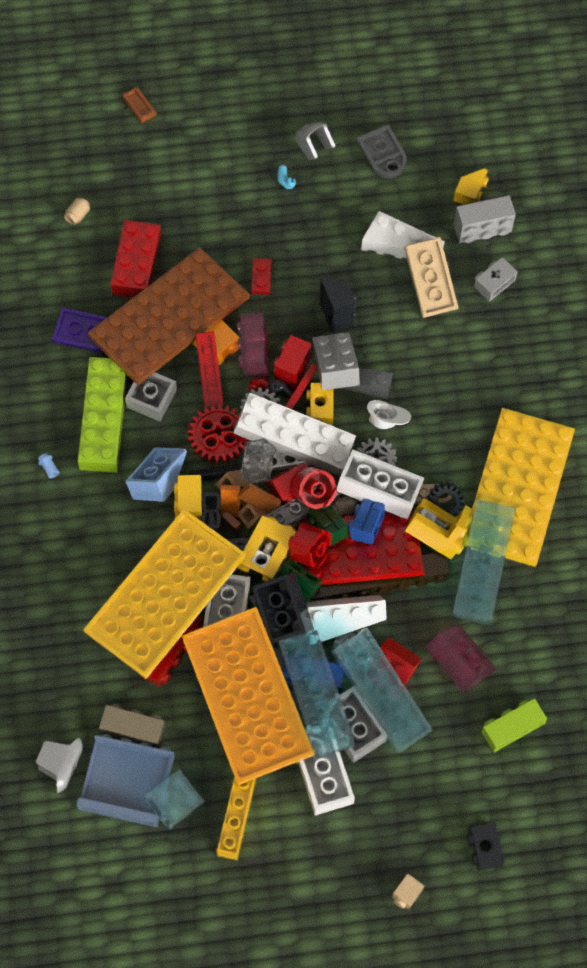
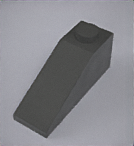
M359 369L360 385L343 387L341 389L387 399L393 373L377 369Z

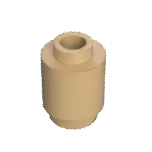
M76 198L65 211L64 218L72 225L80 223L90 211L88 201L84 198Z

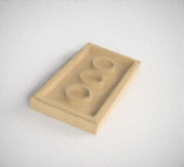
M438 237L404 246L422 318L459 309L441 238Z

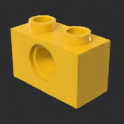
M311 383L310 390H307V401H310V407H307L306 415L333 425V389L322 390L321 383ZM317 402H322V403H324V405H323V406H317L316 403H317Z

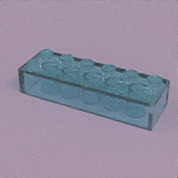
M482 500L476 501L452 617L488 625L491 624L515 512L514 507Z
M368 628L359 631L330 650L351 684L388 735L387 740L395 752H402L433 731Z
M314 630L279 641L284 665L315 759L354 747V738L318 631Z

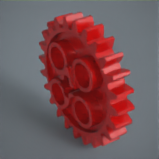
M219 404L218 409L211 405V410L204 407V413L198 411V418L192 417L194 423H189L190 430H188V435L190 437H188V441L192 443L191 449H196L195 455L202 453V460L208 457V463L215 459L216 464H218L219 459H222L225 464L226 458L233 461V455L240 457L239 450L245 451L244 445H248V440L234 434L232 431L235 429L241 414L236 415L235 408L229 411L228 405L225 409H222L221 404ZM223 422L231 423L228 426L222 425ZM206 425H209V426H211L212 428L209 429V430H206V429H204L203 427L206 426ZM229 438L235 440L232 443L226 442V440ZM210 442H213V443L216 444V445L213 446V447L207 446V444L210 443Z

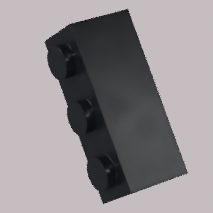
M325 276L320 277L318 303L332 334L352 327L353 319H355V302H357L354 291H350L349 286Z
M296 573L287 574L252 587L271 644L314 630Z

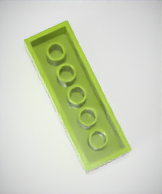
M89 357L78 455L80 470L118 473L128 375L110 358Z

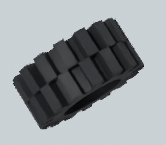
M443 481L439 482L440 485L435 484L434 488L430 489L428 500L455 517V513L459 514L460 508H463L464 499L460 488L456 487L454 483L450 484L449 481H446V483H443ZM444 493H448L453 497L452 504L446 507L441 506L438 502L439 497Z

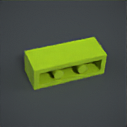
M535 698L531 701L526 699L519 703L518 708L515 710L508 709L497 720L492 718L485 722L482 734L493 752H496L544 725L547 717Z

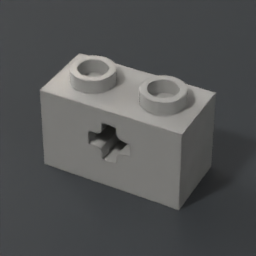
M502 257L498 261H493L485 272L481 271L477 274L474 288L490 302L516 280L517 271Z

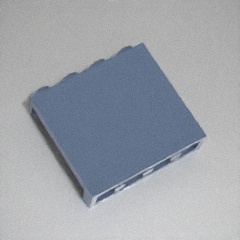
M107 734L95 735V744L81 797L78 798L77 802L78 810L158 827L175 758L174 752H171V749L166 747L152 748V745L148 743L134 744L131 740L120 738V740L112 739V736Z

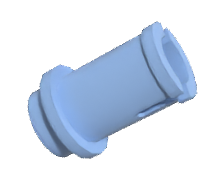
M45 453L38 458V463L42 465L48 478L51 479L60 472L52 461L53 457Z

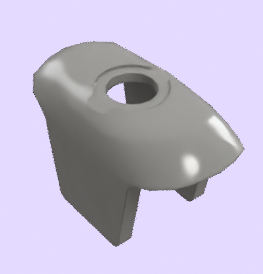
M317 121L306 124L295 132L294 140L298 143L308 160L318 157L309 139L310 134L313 132L316 133L326 150L335 147L327 125L323 122Z
M77 738L70 745L45 741L36 760V764L39 765L38 769L57 781V793L66 789L83 749L80 738Z

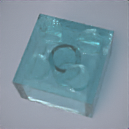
M180 769L144 797L156 815H159L160 820L168 830L205 802Z

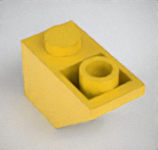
M481 169L461 177L453 201L464 205L480 202L483 194L481 189L482 187L486 188L489 177H486L487 169Z

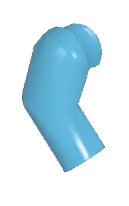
M279 166L278 183L286 189H292L296 184L295 179L287 177L286 166Z

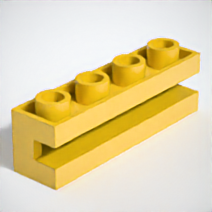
M234 777L217 856L238 860L256 778L238 785Z

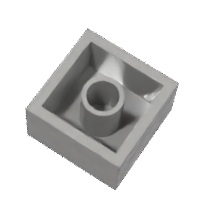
M154 372L139 385L133 382L125 397L126 408L161 422L177 391L176 381Z

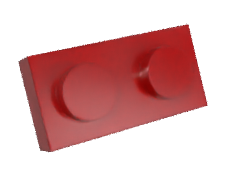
M253 258L252 294L270 295L271 259Z

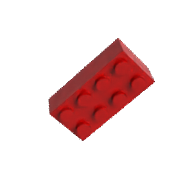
M124 220L111 280L112 295L134 298L152 284L162 236L161 225Z

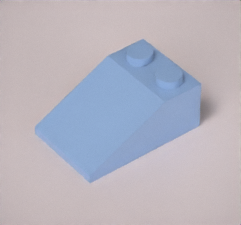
M154 447L126 480L133 500L164 502L174 490V482H177L187 453L186 449Z

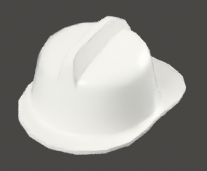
M373 400L367 404V410L370 413L369 421L377 428L388 429L395 425L406 424L411 420V414L404 408L380 400Z

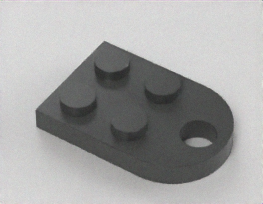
M389 124L357 137L356 142L372 170L378 176L395 178L403 173L407 157ZM394 165L397 167V170L391 171L388 167Z

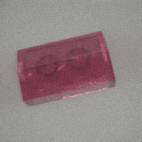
M263 312L241 314L240 322H237L238 333H241V339H238V347L242 351V356H239V366L243 367L245 374L270 379L268 327Z
M460 624L441 631L426 646L431 656L441 664L444 672L450 675L455 681V685L463 692L474 688L497 670Z

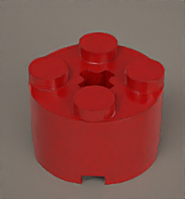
M305 467L295 476L292 493L300 503L313 509H319L333 502L337 488L335 479L330 473L316 467Z
M301 523L295 535L291 536L288 541V547L291 548V559L309 567H320L328 556V552L325 551L327 546H331V535L328 531Z

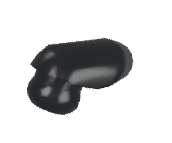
M272 380L268 384V389L271 392H282L287 398L294 393L283 380Z

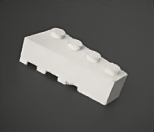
M379 211L362 239L361 250L376 251L377 254L384 255L385 253L402 259V257L407 258L404 246L436 237Z
M380 595L309 601L306 605L314 630L304 633L305 641L311 646L386 620V600Z

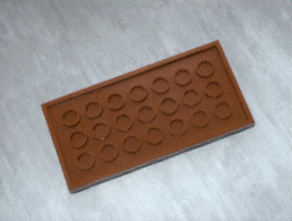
M199 247L90 330L88 337L139 385L196 340V333L207 332L248 300L250 294Z

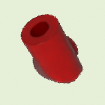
M264 377L253 379L250 381L248 389L250 392L252 389L256 392L259 388L266 390L270 381Z

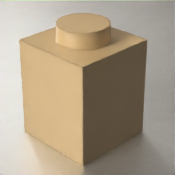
M407 874L393 893L394 903L402 909L406 907L409 910L422 892L424 885Z

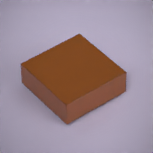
M225 512L222 515V523L237 535L240 532V522L229 512Z

